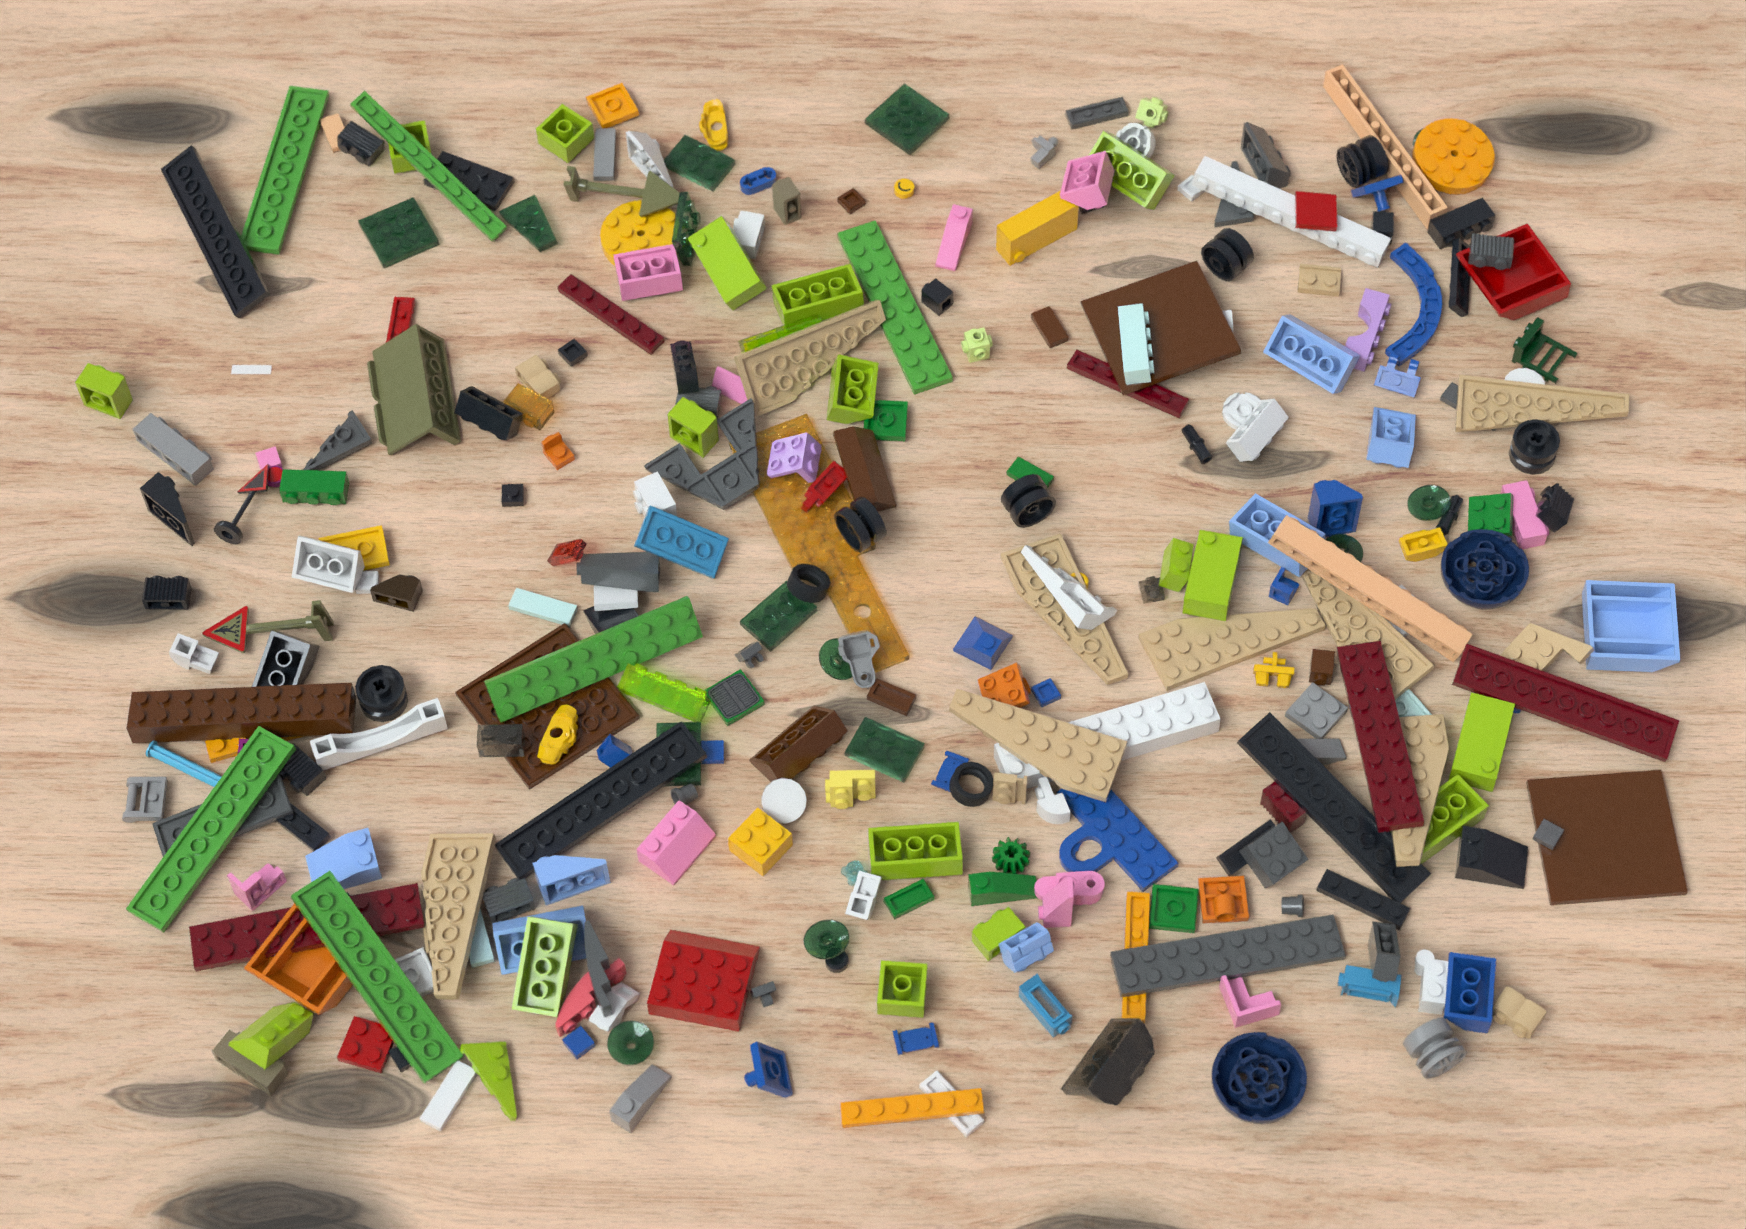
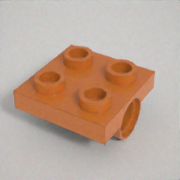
M1017 662L978 679L983 697L1018 708L1030 704L1028 697L1031 694L1030 686Z
M1244 876L1198 878L1202 924L1249 920Z

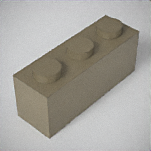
M229 1029L212 1050L216 1061L271 1096L288 1075L285 1067L286 1063L279 1058L267 1069H263L228 1046L229 1042L241 1033L238 1032L236 1034Z

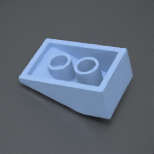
M1374 407L1366 460L1378 464H1391L1398 468H1409L1414 448L1416 415Z
M369 828L347 833L305 856L311 881H314L328 871L332 872L343 889L382 879Z
M554 855L542 857L533 863L537 884L546 906L610 883L605 859Z

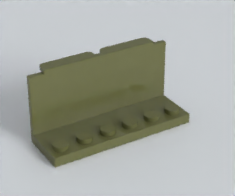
M415 324L372 351L374 361L370 360L367 362L372 397L378 402V404L374 405L378 439L381 444L387 446L388 454L393 455L429 432L453 445L460 443L461 438L457 414L454 413L455 402L444 339Z

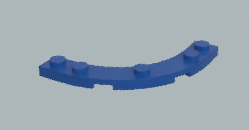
M1407 243L1391 252L1390 258L1413 281L1419 294L1420 314L1413 327L1385 350V354L1390 357L1391 353L1399 355L1398 366L1414 357L1429 343L1438 327L1442 310L1441 290L1434 278L1433 270Z

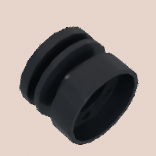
M1373 135L1363 137L1355 143H1349L1347 146L1340 147L1337 150L1336 158L1339 170L1351 187H1358L1362 183H1367L1369 179H1376L1388 172L1386 153L1381 143Z

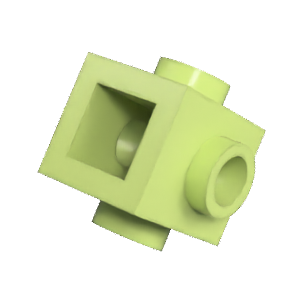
M1152 97V99L1142 98L1135 118L1144 121V125L1155 128V125H1162V122L1165 123L1169 111L1166 110L1168 105L1163 104V100Z
M979 328L964 332V341H961L963 353L967 354L969 363L990 358V347H993L991 336L986 334L985 328Z

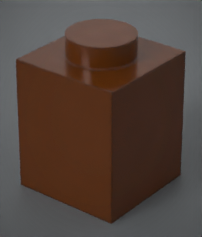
M1312 650L1309 672L1310 683L1331 685L1335 651Z

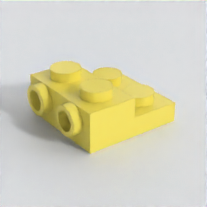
M875 770L830 771V779H825L826 803H831V807L846 809L853 807V799L862 801L876 799Z

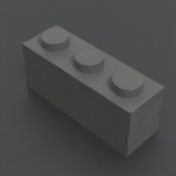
M1372 921L1368 941L1372 978L1382 982L1396 981L1401 957L1396 925Z

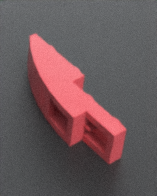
M620 958L614 961L609 969L604 970L610 981V986L620 983L627 974L625 964ZM589 971L574 986L561 1007L555 1024L557 1034L560 1037L565 1033L572 1032L581 1020L588 1019L596 1009V997Z

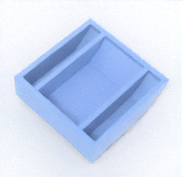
M1586 580L1582 591L1585 644L1592 646L1594 649L1586 659V670L1655 672L1680 662L1675 584Z

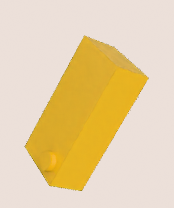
M1061 190L999 223L997 225L996 250L1009 266L1023 261L1027 256L1077 230L1079 206L1061 199Z

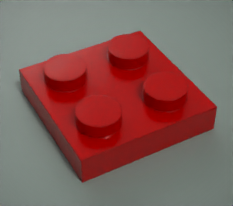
M354 1016L337 1059L343 1063L382 1073L389 1057L388 1051L392 1049L394 1041L381 1023Z

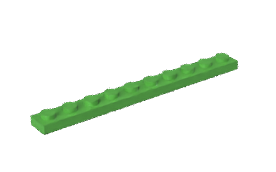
M366 91L350 103L351 107L487 238L494 242L507 230V226Z

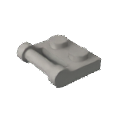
M127 778V803L122 820L127 823L162 820L164 817L167 778ZM142 787L140 811H135L137 788Z

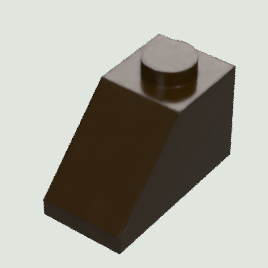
M401 574L372 586L370 589L374 602L414 612L423 591L420 579L412 575L405 576Z

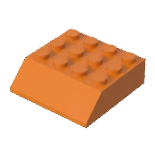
M294 903L244 967V970L318 1015H321L336 1007L353 984L326 947L295 953L291 952L290 949L295 944L294 941L310 925L306 918L303 919L274 957L266 958L265 956L272 941L283 932L290 923L289 920L297 910L299 911Z

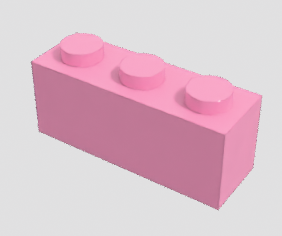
M1527 480L1502 485L1500 494L1511 493L1513 495L1512 531L1519 549L1544 545L1547 536H1549V529L1535 516L1538 507L1535 502L1534 489L1530 488Z

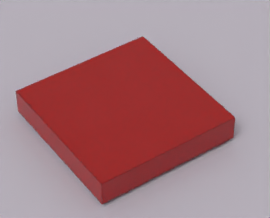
M1296 191L1295 228L1336 232L1337 195Z

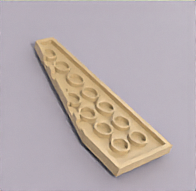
M1307 569L1301 575L1337 647L1381 641L1395 700L1434 669V665L1381 615L1311 570Z

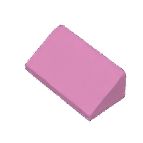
M717 367L712 387L721 390L722 395L740 404L746 402L747 397L740 376Z

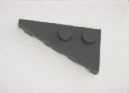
M1233 161L1231 168L1240 171L1237 161ZM1221 199L1214 226L1216 228L1253 222L1254 216L1251 211Z
M353 410L347 414L348 418L345 422L335 428L334 433L320 446V452L314 459L310 458L303 470H320L372 444L370 436Z

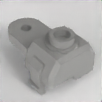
M863 630L839 637V654L844 661L849 663L855 684L861 688L871 687L876 678L871 659L880 647L877 635L870 633L868 630ZM873 638L875 646H871L869 639ZM866 674L867 678L861 679V676Z

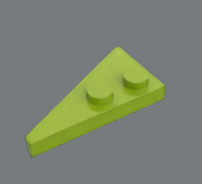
M506 1041L461 1044V1053L466 1054L471 1061L473 1070L481 1077L484 1086L492 1096L494 1095L501 1104V1110L510 1118V1121H515L517 1112Z

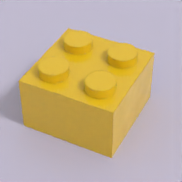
M757 807L728 838L729 851L761 876H764L793 846L792 833Z

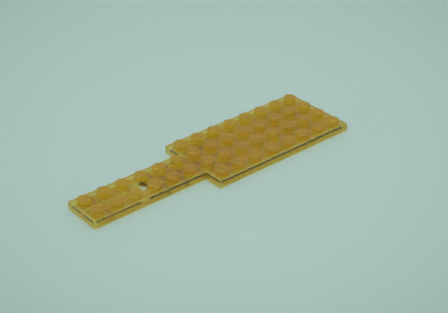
M804 414L756 433L760 488L752 493L791 570L798 564H811L825 571L831 582L827 594L847 633L851 634L868 630L872 634L875 633L878 637L880 647L871 659L875 673L909 660V654L858 557L875 550V543L871 541L869 548L861 553L856 552L845 541L836 526L834 514L843 507L850 508V503L852 502L845 485L842 484L819 508L815 505L806 513L801 507L802 503L807 499L804 494L813 482L808 483L797 472L770 478L767 475L772 443L775 440L807 432L821 445L816 479L832 463L808 415ZM729 443V447H730L732 453L735 454L736 451L734 450V448L732 447V445ZM859 606H866L871 610L870 616L865 619L855 616L854 611ZM873 638L869 639L871 646H875Z

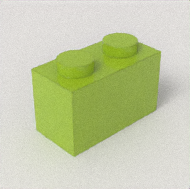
M1176 538L1171 540L1164 550L1159 586L1176 592L1182 589L1189 578L1194 544Z
M1007 907L1003 911H996L987 922L977 924L972 931V942L983 956L990 961L1001 953L999 943L1024 930L1025 925L1010 907Z

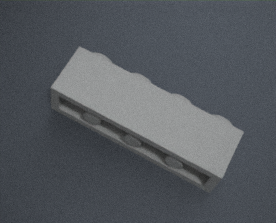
M150 413L133 428L136 440L195 486L214 470L211 456L206 451L201 452L197 449L195 443L190 439H184L176 428L171 429L163 418H157Z

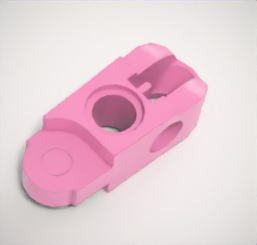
M1094 871L1056 873V876L1042 877L1037 880L1034 887L1036 897L1043 900V897L1067 876H1072L1073 905H1091L1101 899L1105 882L1103 877Z

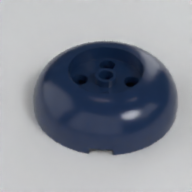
M1477 529L1460 534V537L1452 542L1450 541L1446 546L1441 559V576L1448 591L1461 603L1477 609H1495L1511 603L1521 594L1529 576V564L1522 548L1519 549L1510 537L1493 530ZM1476 562L1477 565L1475 567H1471L1468 564Z
M1264 1032L1245 1033L1228 1041L1217 1053L1211 1073L1214 1093L1223 1108L1234 1117L1253 1124L1273 1123L1291 1114L1301 1102L1307 1084L1306 1068L1296 1049L1284 1039L1269 1036ZM1259 1065L1265 1066V1067L1268 1068V1070L1266 1071L1264 1068H1261V1067H1258V1066H1259ZM1238 1074H1246L1247 1079L1241 1081V1077ZM1271 1084H1276L1279 1087V1089L1274 1088L1270 1090L1269 1086ZM1255 1093L1258 1098L1251 1099L1248 1097V1094Z

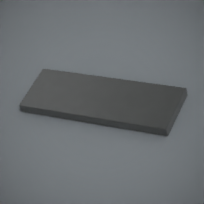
M280 773L233 838L275 822L279 818L282 819L287 815L294 814ZM202 804L152 823L163 857Z

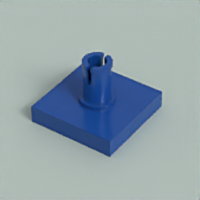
M1398 175L1352 189L1351 193L1353 198L1369 193L1373 194L1377 212L1390 208L1385 193L1386 188L1404 182L1402 175Z
M760 1042L751 1044L750 1050L754 1070L744 1075L746 1084L749 1087L757 1085L758 1089L783 1098L792 1096L793 1092L785 1052Z

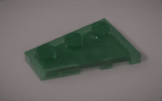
M536 195L498 211L500 216L539 252L558 244Z

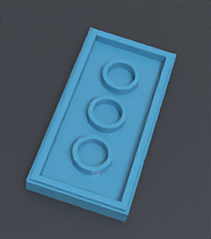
M650 505L634 547L714 579L729 538Z

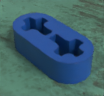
M764 167L744 175L740 179L741 192L746 195H752L772 187V184L777 180L775 170L770 167Z

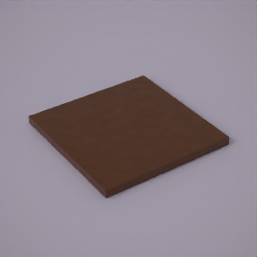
M1198 261L1081 301L1083 311L1122 395L1241 354V348ZM1143 303L1144 312L1148 311L1150 324H1146V328L1150 327L1151 340H1147V343L1152 345L1153 356L1149 357V361L1153 360L1154 373H1150L1151 382L1126 385L1118 307Z
M565 623L455 692L457 698L529 790L603 743L609 734L614 736L640 719L636 710L611 679L607 677L504 722L499 721L484 681L578 642V638ZM561 705L574 707L578 715L576 722L578 730L575 743L569 748L567 754L562 753L560 760L556 764L542 763L537 754L553 715ZM560 728L552 730L551 737H560L563 730Z
M1661 770L1527 780L1526 785L1535 831H1537L1543 819L1564 829L1553 850L1538 843L1550 905L1687 894V885Z

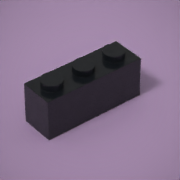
M1482 197L1431 219L1427 232L1441 250L1445 247H1452L1453 240L1457 238L1468 240L1472 238L1474 233L1478 234L1489 231L1493 227L1496 215Z
M680 340L670 344L678 394L699 392L697 369L691 341Z
M473 386L460 391L454 411L463 420L472 422L481 430L489 431L496 435L498 439L505 441L517 436L523 417L522 412Z

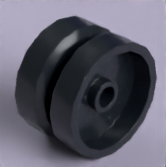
M1223 228L1214 239H1211L1201 248L1202 259L1207 268L1224 281H1232L1241 273V270L1247 268L1254 261L1253 250L1248 241L1231 228Z
M1527 420L1519 424L1514 431L1509 449L1511 463L1516 469L1531 475L1542 474L1548 471L1553 466L1559 449V433L1554 426L1542 420Z
M1036 474L1026 475L1017 479L1001 495V503L1010 513V517L1016 526L1021 528L1030 527L1041 522L1049 516L1056 506L1054 496L1047 489L1043 479Z
M858 497L850 503V508L843 507L834 514V520L840 534L856 552L861 553L871 546V541L876 543L887 535V530L880 514L870 501L864 497Z
M377 665L363 671L358 677L355 686L360 708L366 717L377 722H387L396 719L404 712L407 707L408 696L403 677L398 670L391 666Z

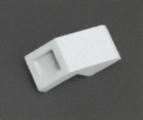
M620 982L612 987L610 992L606 993L613 1014L604 1018L598 1005L590 1016L589 1021L602 1030L610 1031L621 1023L625 1008L635 1003L640 993Z

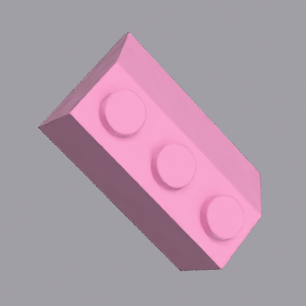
M1106 151L1068 161L1060 192L1061 199L1087 210L1099 209L1107 205L1115 170Z
M674 244L613 255L622 301L683 290L681 271Z
M679 800L636 849L638 861L672 885H675L712 842L716 834L696 811Z

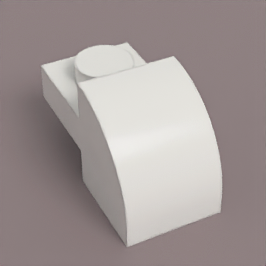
M178 633L169 651L171 659L187 670L192 667L210 674L219 656V652L198 645V640Z
M1047 777L1039 778L1038 786L1035 788L1038 799L1036 811L1039 816L1052 824L1070 822V810L1063 793L1054 795Z
M859 871L845 914L869 920L876 905V897L882 877Z

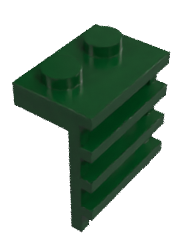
M1537 317L1533 323H1529L1526 326L1522 338L1518 337L1514 342L1513 348L1515 350L1512 362H1518L1523 365L1522 368L1533 370L1545 377V381L1548 382L1550 380L1556 384L1558 378L1553 376V374L1568 355L1575 358L1578 353L1542 334L1545 321ZM1546 343L1552 345L1537 366L1533 365L1532 361ZM1557 349L1563 351L1548 372L1542 370Z

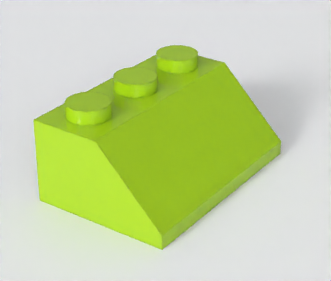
M837 355L832 366L826 420L850 424L873 417L879 363Z
M296 1002L274 1006L231 1040L228 1046L263 1069H267L310 1033L313 1013Z

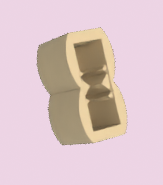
M534 355L515 367L516 376L538 403L543 402L560 391V378L555 372L552 373L549 370V366L544 358L540 359L537 355Z
M1506 986L1493 1004L1492 1018L1500 1025L1510 1026L1513 1033L1518 1037L1530 1039L1545 1019L1547 1011L1535 1002L1526 999L1518 991Z

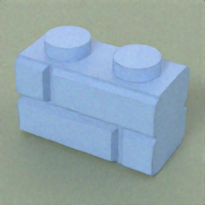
M1038 922L999 943L1003 962L1014 973L1026 970L1027 966L1045 959L1046 955L1054 951L1049 931Z

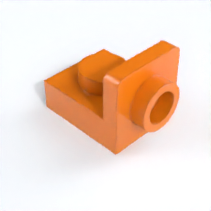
M559 432L547 436L541 442L544 455L557 470L575 460L574 454L562 441V435Z

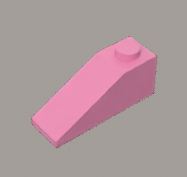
M953 204L944 230L936 267L952 271L956 270L972 226L973 209Z
M1067 876L1043 897L1042 906H1038V918L1043 920V927H1071L1074 898L1072 876Z

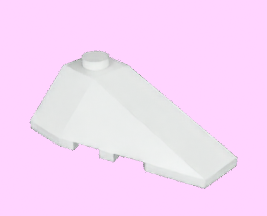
M627 131L626 140L630 160L646 178L648 172L652 171L673 187L658 142L655 139L652 140L647 133Z

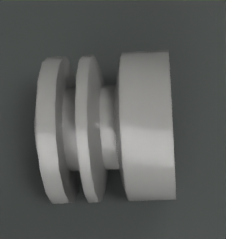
M1436 1018L1424 1023L1411 1032L1403 1042L1409 1055L1413 1059L1419 1058L1416 1066L1422 1069L1421 1073L1425 1079H1432L1449 1071L1460 1063L1467 1053L1464 1047L1460 1046V1041L1457 1038H1451L1453 1030L1444 1018Z

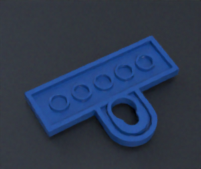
M1062 788L1056 792V795L1063 793L1070 812L1083 825L1061 843L1059 860L1067 872H1098L1114 860L1141 891L1144 892L1178 867V862L1112 790H1110L1106 802ZM1093 840L1100 844L1101 852L1094 858L1085 861L1076 859L1075 854L1079 851L1080 845L1083 842Z

